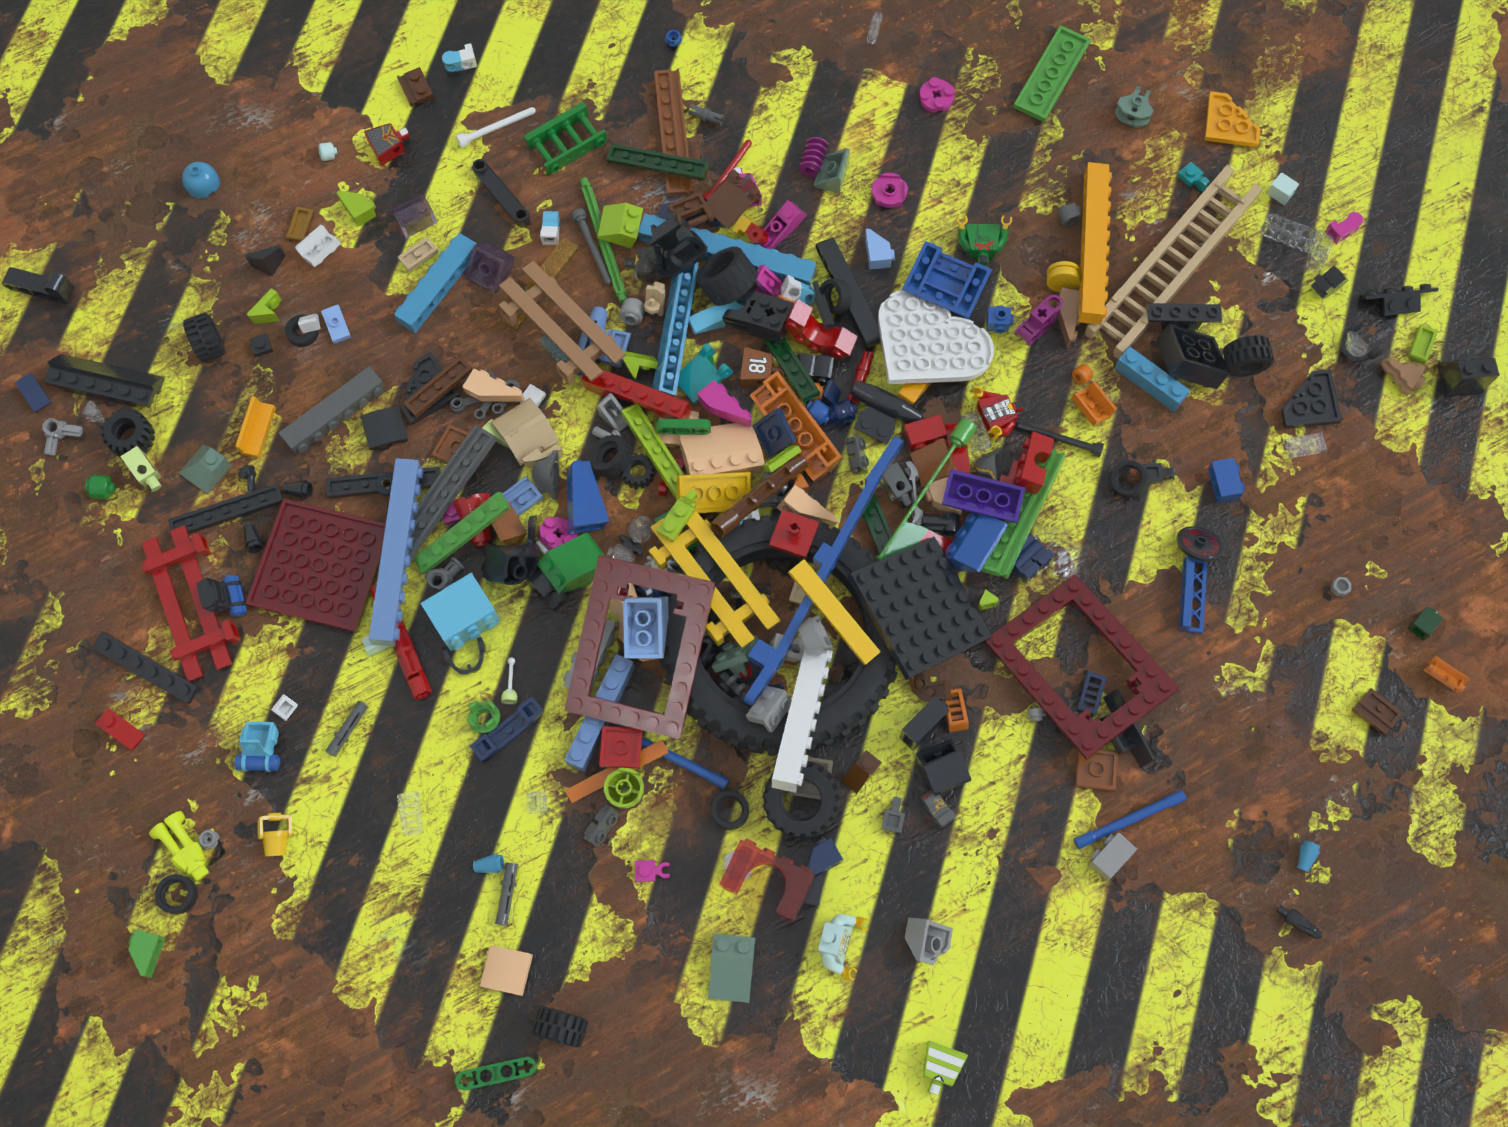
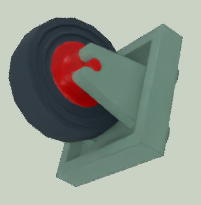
M754 635L755 640L743 648L737 642L726 643L712 665L715 673L727 669L730 677L734 674L738 677L736 683L753 684L762 671V668L749 661L748 658L749 653L759 640L757 636Z

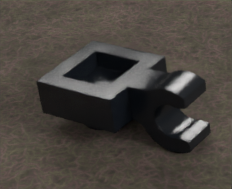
M1161 463L1142 464L1149 475V484L1162 483L1163 478L1174 479V476H1176L1175 468H1162Z

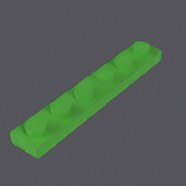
M501 492L494 494L417 554L414 560L421 573L427 574L511 509L504 495Z

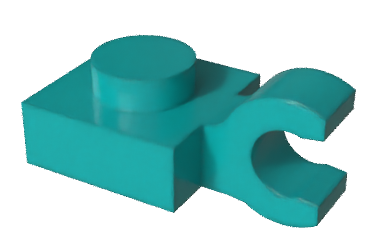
M1192 162L1181 169L1177 175L1189 187L1194 184L1202 192L1206 190L1207 185L1210 183L1206 177H1203L1204 172Z

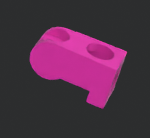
M1352 212L1339 224L1336 221L1331 222L1325 233L1337 245L1359 229L1363 223V217L1360 213Z

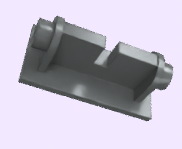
M854 433L855 439L854 437H848L846 441L848 455L855 454L854 457L848 458L850 471L853 474H859L860 470L868 473L867 466H869V460L864 451L866 449L865 440Z
M605 805L601 807L594 818L599 823L596 825L591 822L584 832L583 839L591 842L598 848L605 840L611 827L616 824L620 814L611 806Z

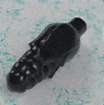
M1282 905L1276 910V912L1285 917V922L1290 926L1300 930L1302 933L1308 934L1312 938H1322V932L1299 911L1295 909L1289 911Z

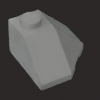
M908 918L905 940L917 961L934 965L938 961L937 957L941 953L945 954L950 949L953 928L928 919Z

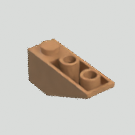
M1061 287L1059 297L1062 299L1063 304L1058 312L1057 319L1066 347L1070 348L1071 342L1076 341L1078 333L1075 331V326H1079L1080 323L1078 322L1079 291Z

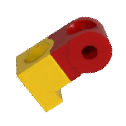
M744 215L740 216L732 228L734 232L743 237L745 234L748 235L749 240L758 245L766 244L769 238L768 233Z

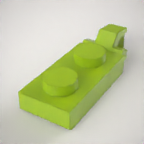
M690 489L685 498L681 496L658 527L657 533L672 542L676 540L695 512L696 504L694 502L698 498L697 492Z

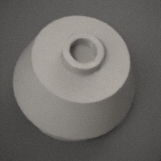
M819 615L813 618L809 617L798 627L801 635L798 637L802 648L806 647L810 655L827 653L828 650L833 648Z

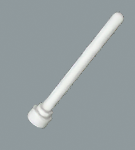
M531 107L470 134L460 133L456 135L457 141L461 148H465L472 140L535 114L536 110L534 107Z

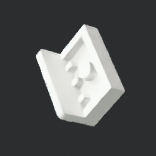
M319 225L295 249L306 262L316 267L330 253L334 252L341 243L336 237L328 233L323 225Z

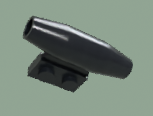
M855 380L850 390L852 396L868 406L861 411L853 429L886 445L895 430V420L912 423L919 421L922 417L923 412L905 399L878 386Z

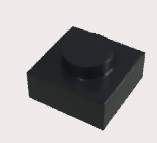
M266 333L249 339L256 358L273 352Z

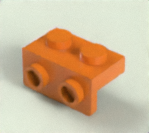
M1095 381L1091 382L1086 389L1074 393L1071 397L1093 426L1108 420L1117 410Z

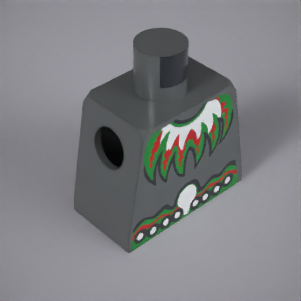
M896 462L889 466L879 485L892 503L899 500L905 509L914 503L908 495L912 490V486Z

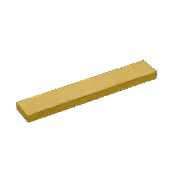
M805 559L788 572L864 665L880 653V650Z

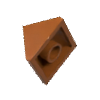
M508 502L511 509L491 524L501 542L506 545H520L527 532L511 503Z

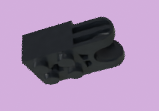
M748 290L746 294L736 300L737 303L744 307L739 310L727 309L722 316L727 326L746 331L747 334L782 344L788 332L785 322L794 302Z

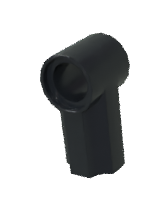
M947 512L943 515L923 513L922 527L933 532H942V534L947 536H955L959 530L960 515L958 513Z

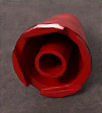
M474 494L466 499L461 497L454 500V507L460 520L487 501L491 494ZM491 524L470 540L471 544H476V547L487 545V542L491 541Z

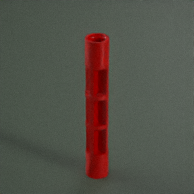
M377 584L370 588L374 600ZM402 619V622L398 623L400 638L399 641L396 640L395 647L393 648L414 700L429 696L432 690Z

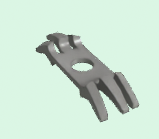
M909 461L906 462L908 468H905V472L912 486V501L915 502L917 499L915 482L919 478V473L914 464ZM917 505L911 514L913 518L912 524L920 526L923 511Z

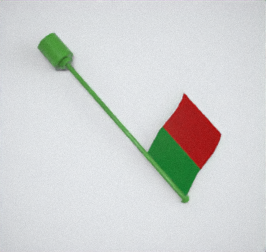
M961 418L949 436L952 447L880 555L876 556L877 561L934 536L944 554L946 553V548L953 540L944 538L925 527L906 521L954 449L964 448L977 430V426L969 419Z

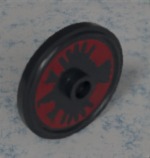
M1189 526L1181 529L1177 534L1176 542L1180 550L1195 560L1202 562L1217 561L1224 552L1222 541L1214 533L1204 528Z

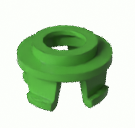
M475 700L468 706L470 712L467 722L475 732L489 733L498 726L500 712L490 700L481 703ZM482 713H490L492 718L484 725H480L478 722L479 716Z

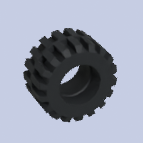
M203 312L183 320V327L188 341L201 362L205 363L225 355L222 338L209 314Z
M1252 335L1241 337L1228 343L1223 348L1224 361L1230 373L1229 375H1255L1267 370L1274 364L1271 343L1266 336Z
M125 408V411L118 409L117 413H111L110 418L106 417V423L101 426L104 429L101 431L102 440L116 456L121 457L136 446L145 453L149 452V447L152 448V441H155V436L153 435L155 430L141 412ZM136 428L134 434L129 439L121 440L122 434L127 429Z
M541 1006L538 1007L531 1033L537 1037L579 1048L582 1046L589 1022L585 1018Z

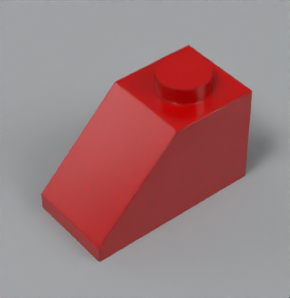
M107 708L95 722L96 725L132 751L146 736L110 708Z

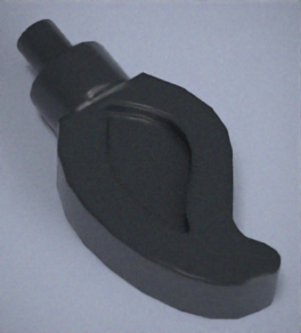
M621 534L618 535L621 539L620 541L626 546L624 547L626 551H629V548H631V553H638L639 557L642 556V546L635 538H628Z

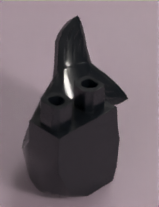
M537 515L529 516L527 543L522 545H485L484 552L486 553V558L481 568L483 578L493 583L517 585L533 575L539 562V551L535 541Z

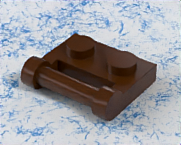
M700 192L667 205L669 213L674 211L677 214L680 224L682 219L704 212V215L687 221L690 228L706 221L711 222L714 220V215Z

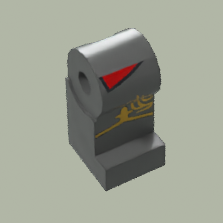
M929 790L920 797L921 802L939 829L956 818L955 813L950 810L940 794L935 796L932 790Z

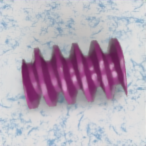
M811 137L806 141L799 165L800 173L808 177H816L817 173L821 171V166L825 159L824 154H826V148L829 146L826 140L819 137Z

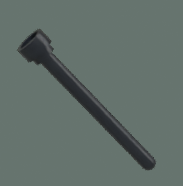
M1021 422L1015 424V428L1028 433L1034 431L1053 438L1055 441L1090 451L1089 453L1093 454L1092 456L1098 458L1101 456L1104 443L1093 442L1091 444Z

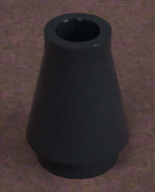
M307 480L285 482L283 484V492L306 499L312 496L313 485Z
M245 525L243 527L245 548L250 553L261 551L264 541L257 532L255 525Z

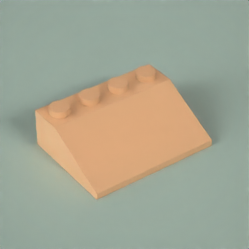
M738 423L712 426L711 433L705 435H678L687 475L751 472V475L763 472L762 466L765 462L753 426L747 427Z

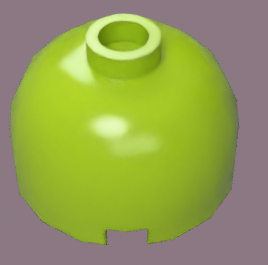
M619 768L607 776L604 782V793L607 800L613 806L628 809L640 802L644 794V784L636 771L630 768Z

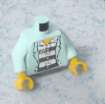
M837 914L831 922H825L818 952L822 957V964L825 968L841 974V977L845 980H854L850 973L857 972V970L853 967L843 966L852 929L854 926L857 929L867 931L868 929L863 927V923L870 920L860 916L855 918L854 916Z

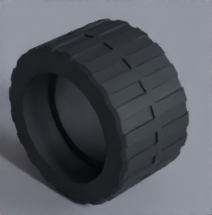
M732 246L720 250L706 260L697 272L696 282L714 305L724 306L746 294L756 282L758 272L742 249Z

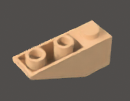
M473 369L463 385L466 394L482 402H524L525 400L519 388L507 386L506 382L500 378H491L490 374L482 369L480 371Z
M796 485L787 492L776 507L781 512L783 509L829 524L830 529L840 521L833 513L827 511L818 501L812 499L803 489Z

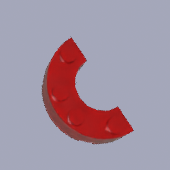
M796 299L785 322V327L793 337V341L806 346L810 352L815 354L819 352L837 359L849 356L858 336L843 327L825 330L823 324L811 315L813 308Z

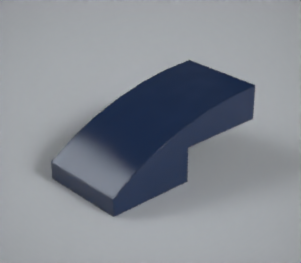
M32 372L15 382L34 412L37 413L52 403Z

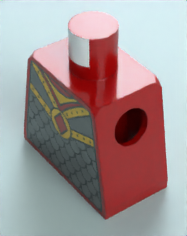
M391 123L364 131L366 139L381 166L403 153L405 149L402 141L410 137L405 127L395 131Z

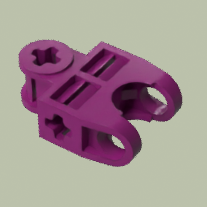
M1057 295L1048 296L1030 313L1029 318L1018 326L1014 335L1021 337L1026 342V345L1030 346L1057 321L1058 312L1063 304L1062 299ZM1056 300L1059 305L1055 308L1051 307L1049 301Z

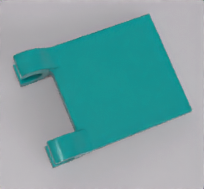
M708 343L702 347L700 353L680 370L678 385L694 404L698 402L697 393L713 380L719 383L722 379L729 377L733 373L725 363L718 370L714 367L708 358L713 356L716 351Z

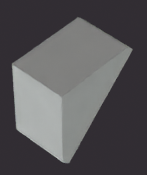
M609 393L597 404L599 416L614 430L620 432L628 425L621 415L623 408L612 393Z

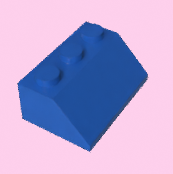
M971 512L966 516L961 529L956 532L953 542L946 548V559L949 560L951 566L958 572H980L1008 525L996 518Z

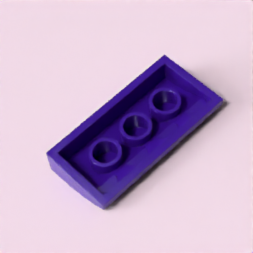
M950 469L942 505L1017 523L1025 487Z

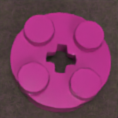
M937 77L931 78L920 89L919 98L922 107L932 113L948 110L954 101V87ZM934 94H940L941 97L934 98Z
M884 173L880 175V178L875 179L872 185V196L876 205L893 208L900 207L907 197L908 186L900 178L901 176L895 173ZM890 187L894 192L888 193L885 190H888Z
M547 517L538 531L539 541L541 544L544 543L549 551L577 537V534H568V521L560 517ZM555 532L560 533V534H561L560 538H558L557 535H556V534H553V533H555Z

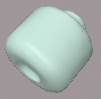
M331 142L320 143L318 147L320 159L322 161L334 160L337 148Z

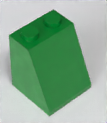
M587 532L548 551L537 565L558 594L589 586L593 582L598 556L605 555Z

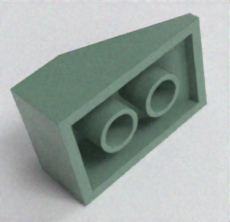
M714 934L708 999L749 1003L755 938Z

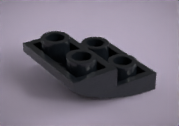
M399 406L384 408L361 415L360 418L369 450L388 448L389 444L408 441Z

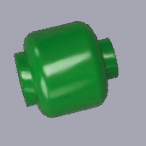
M94 474L86 479L85 492L88 493L90 498L107 500L111 494L115 493L116 484L112 483L110 476Z

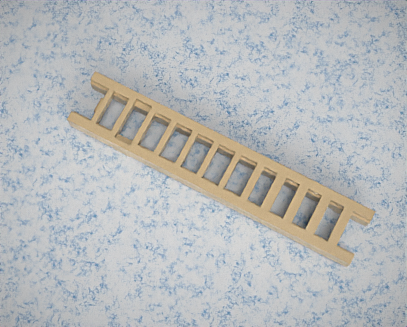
M1226 165L1105 305L1107 307V316L1102 319L1101 324H1089L1084 335L1088 338H1093L1102 328L1112 338L1120 341L1113 352L1114 356L1119 359L1152 323L1148 322L1147 310L1128 297L1131 292L1135 291L1150 303H1169L1256 201L1262 188L1255 184L1243 198L1224 186L1234 172L1232 167ZM1218 193L1236 207L1231 210L1216 200L1214 196ZM1207 205L1225 217V220L1221 223L1203 209ZM1197 217L1215 231L1211 235L1192 221ZM1187 230L1203 241L1204 244L1202 247H1199L1182 235V233ZM1177 241L1195 255L1188 259L1171 246ZM1166 253L1183 265L1184 268L1178 272L1161 260V257ZM1156 266L1172 277L1173 280L1168 285L1151 273L1150 270ZM1143 278L1163 291L1159 297L1139 284ZM1122 303L1141 316L1137 323L1118 310ZM1113 316L1131 330L1124 335L1106 321Z

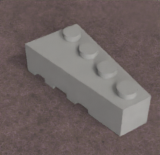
M606 618L591 689L600 672L597 668L605 662L607 658L606 650L613 646L616 640L614 633L616 629L619 630V623L609 618ZM577 652L572 656L571 663L573 664L570 671L567 670L563 681H565L563 686L567 688L570 687Z

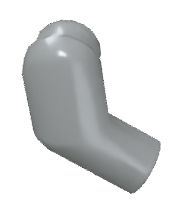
M596 426L592 431V434L600 439L611 434L621 437V433L617 430L609 433Z

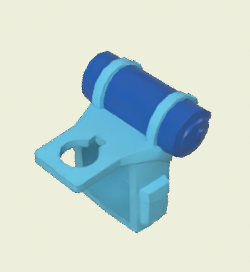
M246 722L245 726L242 727L239 740L242 750L241 754L236 755L234 761L236 770L244 772H271L279 770L281 764L280 757L273 754L274 745L277 744L279 733L274 722Z

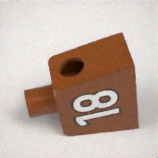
M744 347L740 387L762 386L764 384L763 381L776 371L781 376L783 375L781 367L773 365L772 354Z

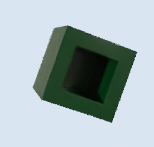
M1427 606L1417 615L1407 629L1424 641L1434 632L1444 618L1436 610Z

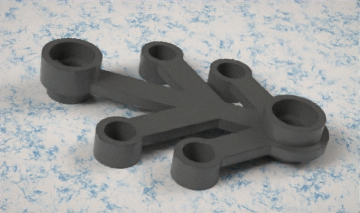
M486 371L487 373H489V374L491 375V378H493V379H496V378H497V377H495V376L493 375V373H492L491 371ZM506 381L507 386H515L521 390L520 384L517 381ZM472 396L465 399L456 397L451 400L450 407L454 413L461 414L465 411L466 406L482 401ZM460 402L459 406H455L454 404ZM484 402L481 408L475 410L474 416L477 421L485 420L486 413L493 402ZM508 402L495 403L492 406L494 415H502ZM500 407L501 410L496 412L495 409ZM483 413V416L477 417V414Z

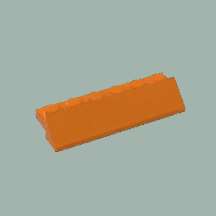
M776 371L764 380V384L751 393L750 397L764 416L781 407L797 440L792 445H798L801 449L799 454L808 463L805 471L813 482H816L826 473H831L843 457L780 373Z

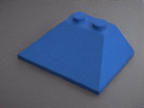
M925 241L902 290L969 319L992 269L976 262L974 266L943 253L942 247Z

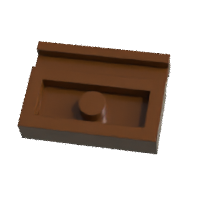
M420 67L404 73L403 76H397L410 107H413V104H420L434 98Z
M1372 688L1368 689L1352 709L1355 714L1383 736L1388 733L1404 714Z

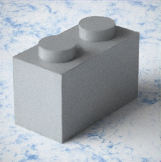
M1119 832L1115 836L1110 834L1103 842L1106 846L1102 850L1097 849L1090 856L1092 861L1089 865L1106 881L1110 880L1137 850Z

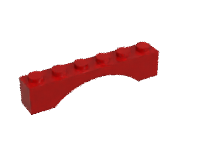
M601 369L603 373L592 382L585 374L581 379L585 390L600 396H607L609 393H612L614 397L642 406L663 419H688L691 414L688 402Z

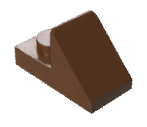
M866 750L859 760L852 765L841 782L858 794L882 762Z

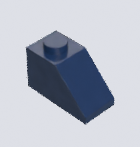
M823 838L815 843L816 847L813 848L806 873L807 882L843 862V858L832 838L829 840Z

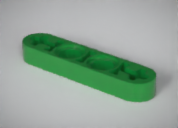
M523 1057L459 1072L455 1078V1083L461 1090H472L534 1075L537 1070V1063L531 1057ZM527 1060L528 1063L533 1064L529 1073L526 1070H519L520 1075L516 1076L517 1069L514 1063L518 1062V1067L524 1066ZM505 1065L512 1067V1075L508 1078L503 1077L501 1074V1069ZM484 1070H489L492 1074V1078L488 1082H483L480 1078ZM473 1072H476L478 1085H475L476 1081L468 1082L466 1087L460 1083V1080L464 1078L463 1075L466 1074V1077L471 1078L475 1077Z

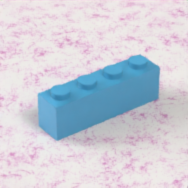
M1130 346L1118 359L1114 368L1173 412L1177 410L1190 392L1188 388Z

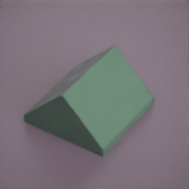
M848 148L825 155L821 171L817 173L813 185L815 188L840 193L849 164L850 150Z

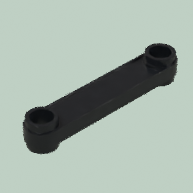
M483 159L475 160L472 166L475 176L517 226L521 228L527 227L530 224V215L525 207Z

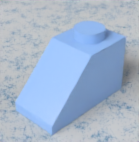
M866 229L865 243L869 270L891 268L892 260H895L894 249L891 250L890 243L871 229Z

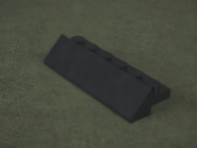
M59 354L47 362L50 366L43 382L46 385L63 388L66 392L132 407L138 405L150 408L155 394L159 395L165 377Z

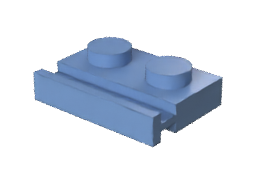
M527 476L502 493L506 501L511 503L518 517L543 499V496L529 481Z

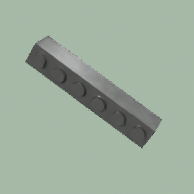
M369 366L280 431L279 434L297 456L299 453L305 452L314 442L320 441L326 433L335 430L341 422L351 418L360 408L366 407L372 399L381 396L386 387Z

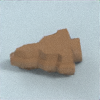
M1384 358L1380 364L1383 370L1392 376L1393 382L1399 386V391L1406 396L1411 393L1412 389L1418 391L1426 380V377L1422 376L1426 366L1420 363L1412 364L1408 361L1400 363L1395 359Z

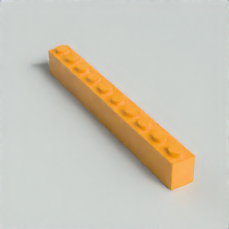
M1088 162L1084 172L1080 262L1081 282L1079 286L1078 322L1100 325L1102 319L1107 316L1105 303L1107 302L1108 291H1105V287L1108 285L1106 272L1108 271L1109 261H1106V257L1109 254L1107 242L1110 237V231H1107V227L1110 224L1108 212L1111 207V201H1108V198L1111 195L1109 183L1112 178V172H1109V164Z

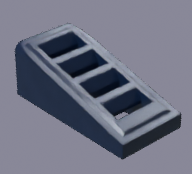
M1087 672L1078 710L1084 711L1088 708L1092 714L1097 715L1107 679L1106 676ZM1090 678L1101 681V685L1089 682ZM1087 687L1098 688L1099 692L1087 690ZM1085 694L1097 696V699L1086 698ZM1083 701L1095 704L1094 708L1083 705Z

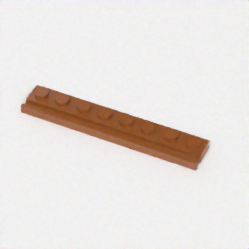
M679 68L671 71V69L654 71L662 151L665 154L689 158ZM665 174L667 197L685 195V193L693 194L691 178Z

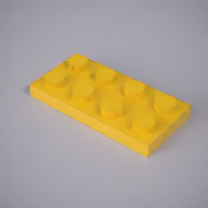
M751 472L677 475V500L681 496L685 498L691 489L697 492L698 498L694 504H696L695 510L698 513L724 512L740 501L745 494L751 492Z

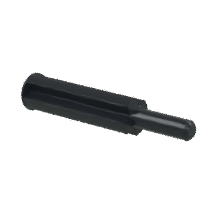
M814 281L812 284L817 296L815 297V302L824 329L832 330L835 327V323L825 294L822 295L818 282Z

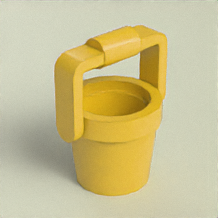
M268 813L267 816H260L257 820L258 839H263L265 856L286 855L287 837H292L291 816L282 815L281 813ZM281 819H286V831L263 832V820L281 821Z

